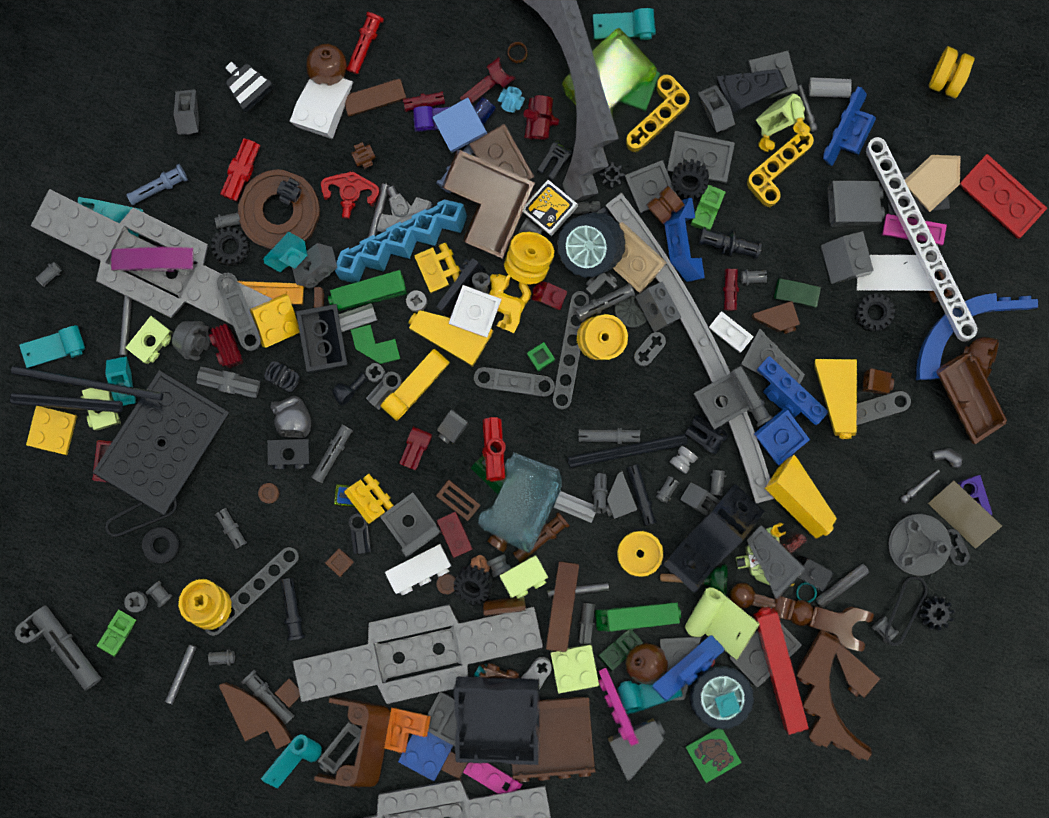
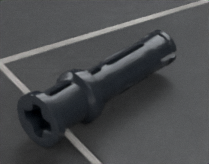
M293 578L280 580L286 610L284 624L287 625L289 636L287 641L305 638V635L302 633L301 622L303 620L299 616Z

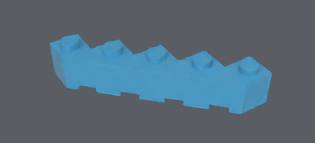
M444 199L438 202L437 206L429 210L424 209L412 215L411 219L403 223L398 222L386 228L385 232L377 236L372 235L360 241L359 245L351 249L348 247L342 250L336 262L338 267L335 269L336 274L340 280L356 283L360 281L365 267L384 271L391 254L410 259L417 241L435 246L442 228L461 233L468 216L464 205Z

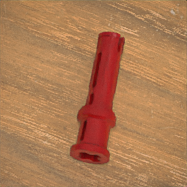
M367 12L365 24L359 30L361 36L347 67L348 71L355 74L359 73L372 39L374 40L377 37V29L384 20L382 17Z

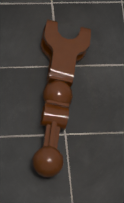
M747 583L736 584L732 587L729 596L730 600L741 609L748 608L751 605L760 608H773L777 611L779 618L791 620L797 626L808 625L831 632L835 637L839 638L842 646L861 652L864 651L865 643L854 638L852 627L858 621L871 622L874 617L873 613L856 607H848L837 613L812 606L805 600L795 601L782 596L778 599L776 597L775 599L756 594L754 589Z

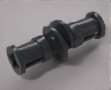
M702 227L698 238V244L702 245V243L716 248H722L721 254L729 250L730 257L733 251H735L736 253H743L758 259L762 247V242L760 241L756 243L745 238H737L734 230H731L726 235L722 232L707 230L706 227Z

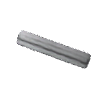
M861 564L815 599L820 607L826 606L869 573L867 567Z

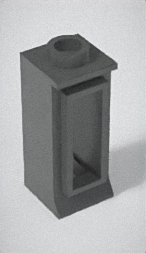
M349 721L318 760L321 763L319 767L328 774L330 772L334 774L359 743L362 729ZM349 731L356 738L339 760L334 762L328 756Z

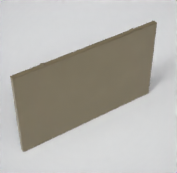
M955 481L951 482L928 503L975 549L1002 527Z

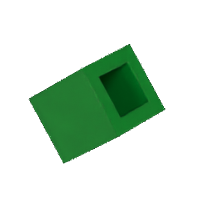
M544 342L527 353L537 372L555 361V358Z

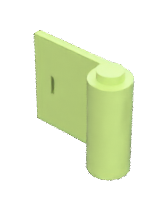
M714 588L706 589L685 624L689 635L693 637H701L704 634L707 636L712 635L724 647L725 651L736 660L740 657L759 626V623Z

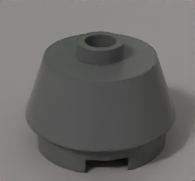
M202 321L181 322L173 334V347L185 359L199 360V355L202 351H207L210 346L211 340L208 333L210 327L206 326Z

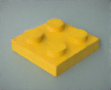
M287 294L250 309L261 338L262 347L264 348L300 333L299 325L289 295Z
M36 406L26 445L67 455L77 415Z

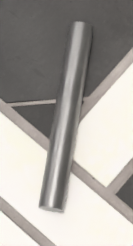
M383 183L381 185L368 237L372 235L377 236V226L381 214H383L388 194L387 188L390 185Z
M125 295L119 355H127L128 353L126 346L129 341L132 299Z
M608 583L576 586L575 595L609 591ZM555 589L547 590L548 598L554 597Z
M188 645L165 700L169 704H173L196 650L195 646Z

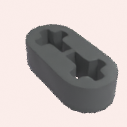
M654 332L638 348L634 354V360L639 366L650 364L666 343L664 335L660 332ZM659 336L661 338V346L656 345L651 349L650 345L653 343L651 338ZM648 349L650 351L647 355L649 360L647 362L645 360L640 362L638 353L643 354Z

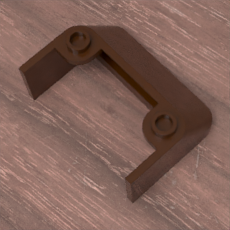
M332 696L329 698V703L349 706V720L353 724L362 725L355 766L344 765L340 767L336 776L318 773L314 781L349 787H373L380 779L391 712L385 705Z

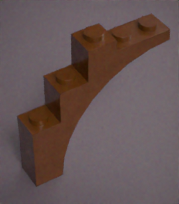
M821 629L797 669L798 679L806 685L812 684L803 700L804 710L813 716L818 715L809 730V738L817 746L823 745L828 747L832 741L833 745L842 750L845 748L851 751L855 758L860 760L863 758L868 761L872 754L871 747L859 740L845 726L837 714L831 698L829 687L830 670L833 658L840 645L839 638Z

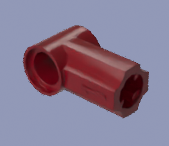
M413 426L407 440V447L399 464L416 470L423 452L426 451L432 434Z

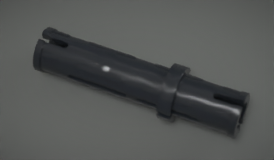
M639 464L627 467L638 502L636 506L637 509H640L644 526L657 523L651 507L653 504L652 501H649Z

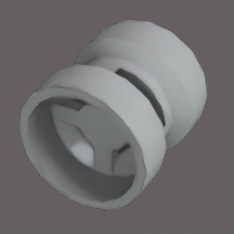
M681 446L678 450L679 456L673 457L670 463L686 474L689 471V463H695L698 457L687 448Z

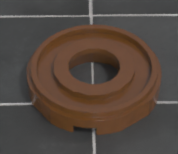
M271 170L259 174L246 185L238 204V214L245 234L255 244L272 250L288 231L305 242L308 241L313 235L319 220L320 205L314 189L303 177L285 170ZM289 178L298 181L302 192L296 203L291 201L293 204V215L286 223L280 225L267 221L263 213V206L266 200L273 195H278L277 189L282 180L288 182Z

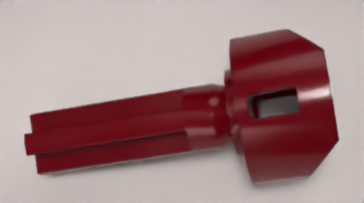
M498 57L487 66L490 75H487L462 95L460 99L469 98L472 104L496 83L504 88L515 79V76L508 75L502 70L500 66L501 58Z

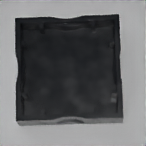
M457 677L454 686V709L457 721L455 734L456 762H503L507 764L538 765L540 755L539 679Z

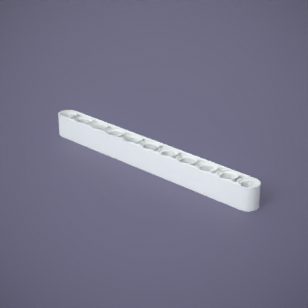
M873 138L866 148L867 156L957 338L961 341H969L976 335L977 326L886 142L882 138ZM875 144L879 145L881 147V152H873L871 146ZM883 162L888 163L890 170H882L880 164ZM889 182H898L899 188H891ZM898 200H907L908 206L901 207L898 204ZM914 217L917 220V225H910L907 222V218ZM923 235L926 238V243H918L916 236ZM925 254H933L935 256V261L928 262L925 258ZM934 272H942L944 275V280H937L934 276ZM946 289L952 291L953 298H945L943 291ZM953 308H959L962 311V317H955L952 313ZM963 326L971 329L970 336L963 335L961 331Z

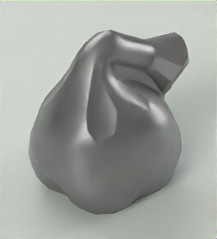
M291 396L283 401L271 403V409H273V413L276 415L274 425L280 436L305 438L309 434L311 418L305 404L299 397Z

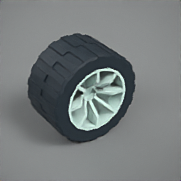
M597 212L587 213L570 220L569 223L565 224L563 230L560 231L559 240L557 241L558 254L562 263L573 274L582 277H595L614 268L622 259L626 244L623 230H621L618 222L604 213Z
M715 665L705 672L701 671L697 675V679L690 686L689 700L691 701L693 711L703 723L712 728L730 729L736 725L738 726L748 717L754 702L753 689L748 679L741 672L730 666ZM734 691L741 712L721 718L714 698Z

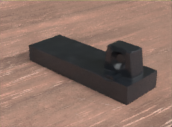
M473 258L471 261L465 259L459 266L462 273L436 306L449 318L452 316L462 286L474 287L472 283L473 275L486 271Z

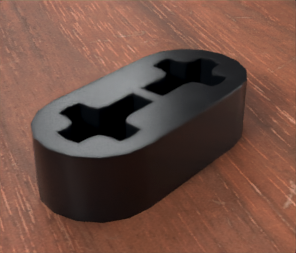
M947 529L948 533L956 535V538H954L956 545L953 546L951 542L949 558L953 564L963 566L968 563L970 558L966 545L957 530ZM956 548L960 553L965 554V556L962 557V562L960 560H955V557L957 556V553L955 551Z

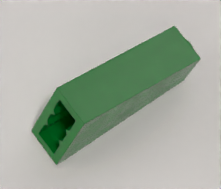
M398 270L330 290L331 295L328 296L330 305L337 304L338 311L407 295L403 275Z
M678 603L595 610L597 631H616L680 623L681 610Z

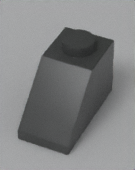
M717 85L698 93L707 117L716 132L726 130L728 127L735 125L731 107Z
M196 90L176 91L174 119L178 134L189 135L198 133L199 115Z
M451 410L437 429L440 432L438 437L447 444L450 441L455 443L469 424Z
M623 472L617 474L606 499L608 503L606 504L608 516H613L614 519L637 510Z
M691 482L680 499L704 516H707L720 502L719 499L708 491Z

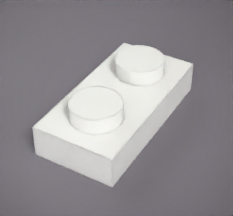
M722 311L709 326L711 331L739 353L742 352L753 338L750 333Z

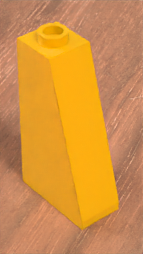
M420 310L418 314L414 313L408 322L410 330L472 367L493 334V330L490 329L488 338L450 325V318Z
M815 359V370L834 434L839 436L840 439H851L852 436H856L857 360Z
M793 455L780 464L765 489L815 538L822 535L827 536L833 530V524L837 518L797 457Z

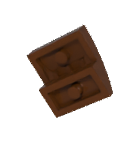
M524 596L518 599L517 597L483 601L484 616L526 611Z

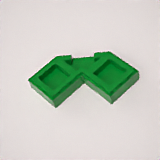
M371 325L351 329L355 349L379 364L400 359L395 339L376 344Z

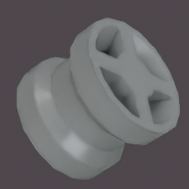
M417 290L407 295L406 303L411 311L419 312V310L423 311L426 308L427 299L421 291Z

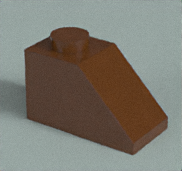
M792 301L752 315L753 320L777 332L784 331V334L796 331L795 327L800 325Z
M876 369L864 371L862 392L889 394L890 390H893L894 378H891L892 373Z

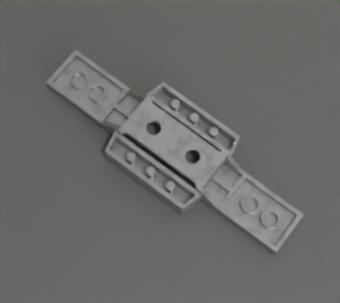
M49 189L31 226L100 260L97 282L170 318H173L181 307L188 303L233 325L217 286V280L221 273L204 265L208 244L135 208H132L120 223H117ZM128 229L164 247H187L194 249L193 261L196 264H193V270H177L178 275L175 279H169L166 276V271H129L178 295L179 298L124 271L111 270L112 249L157 247L130 234ZM229 277L224 278L221 282L222 287L225 289L231 288L233 280ZM239 283L249 310L272 300V298Z
M449 604L370 622L368 644L295 660L293 664L302 702L377 685L386 704L454 689L457 677H468V664L542 648L543 645L534 607L526 608L524 612L499 614L459 623ZM451 626V628L445 629V630H440V631L431 632V633H427V634H423V635H418V636H414V637H409V638H405V639H400V640H396V641H391V642H387V643H383V644L378 643V642L385 641V640H390V639L399 638V637H403V636H407V635H412V634H416V633H421V632H425V631H430V630H434V629H439V628ZM442 643L445 647L444 653L441 655L435 654L433 652L434 644ZM396 652L404 654L405 660L403 663L397 664L394 662L393 655ZM453 663L461 664L454 667H449L441 670H436L432 672H427L386 682V680L391 677H396L404 674L427 670Z
M461 779L379 793L377 814L364 817L551 818L545 785L469 798Z

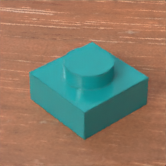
M734 691L714 698L721 718L741 712Z

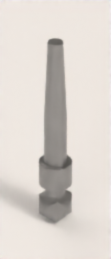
M799 85L798 88L805 107L806 120L810 124V131L813 132L817 130V125L814 123L815 118L811 113L802 85Z
M937 469L916 487L907 491L906 495L901 496L900 500L903 503H907L910 498L916 496L917 492L938 475L940 471Z

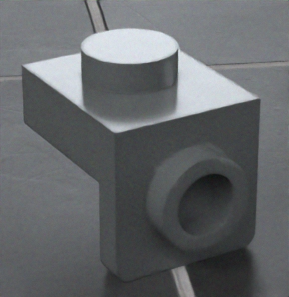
M602 273L597 278L592 277L586 283L588 287L585 291L592 296L604 283L615 290L617 288L615 284L617 280L610 273L607 275Z

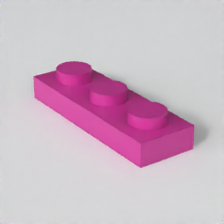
M886 214L882 235L909 240L898 217ZM907 218V222L910 225H917L916 219ZM925 221L936 245L942 246L947 225ZM923 235L916 236L917 241L926 243V238Z

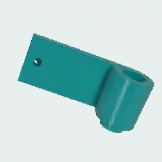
M652 8L637 9L633 13L592 15L594 39L640 37V40H648L652 38V35H655L654 10Z
M77 325L70 326L58 331L59 333L20 344L26 368L69 355L71 358L82 355L85 346L79 327Z
M626 681L617 688L618 696L626 714L639 712L667 702L653 689V684L638 685L632 683V681ZM680 689L668 701L682 697V690Z
M304 735L296 736L261 778L262 781L278 789L302 758L308 762L316 761L321 755L322 747Z

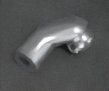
M951 448L932 451L934 461L947 459L951 462L953 468H959L962 465V456Z

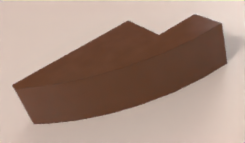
M559 561L546 646L547 650L567 652L579 564Z
M227 682L219 685L245 741L268 731L276 749L292 742L293 738L284 723L258 697H254L248 691Z

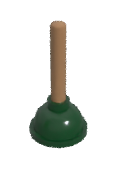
M723 564L720 567L714 568L702 584L717 589L726 596L727 565ZM675 574L660 575L662 582L683 583Z

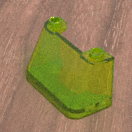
M620 28L615 29L592 51L611 115L613 112L612 108L639 81L649 82L656 75L657 69ZM570 73L563 81L562 86L565 95L576 104L575 89Z

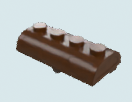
M971 353L962 354L950 360L936 371L972 444H977L1006 424L1007 419L975 356Z

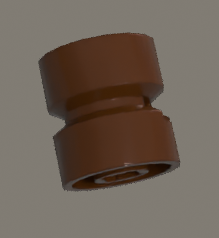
M669 186L659 193V199L654 198L646 204L663 225L670 219L671 212L677 213L685 206Z

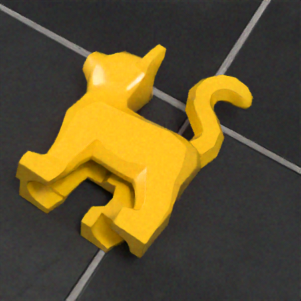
M492 274L490 276L492 289L489 295L501 299L497 311L504 314L503 320L498 322L497 327L514 333L519 324L521 312L530 299L531 291L527 284L519 282L523 295L520 298L509 296L504 291L509 286L511 276L509 274L507 276Z

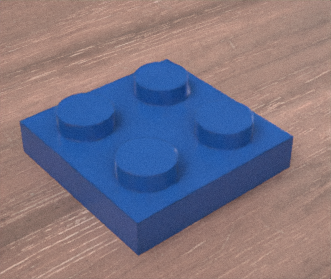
M786 408L754 433L755 437L778 466L810 440Z
M429 732L427 737L413 734L407 744L406 753H402L398 762L435 781L453 745Z

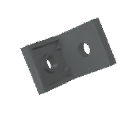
M742 367L735 369L730 374L694 393L713 430L761 403ZM718 396L726 397L727 405L725 407H719L716 404Z
M414 493L408 495L380 516L402 546V552L406 557L442 532ZM406 515H411L414 518V524L411 527H406L403 524V518Z

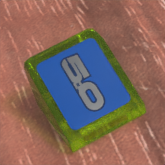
M336 484L334 505L355 507L344 493L350 486Z

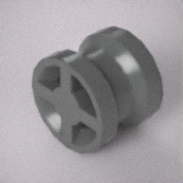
M505 554L486 562L492 569L493 577L511 569V566L505 561Z
M132 592L126 596L124 604L129 611L140 612L146 608L148 600L144 593Z

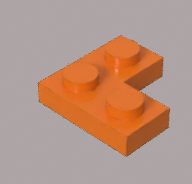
M391 708L384 748L406 753L409 733L427 737L431 716L399 708Z

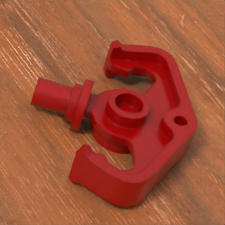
M354 172L327 177L321 182L325 200L330 198L331 191L328 190L329 185L333 184L340 188V196L344 200L340 202L343 208L342 218L350 219L351 209L355 207V203L352 202L359 198L360 191L368 189L372 191V195L367 198L368 204L372 207L380 193L377 185Z

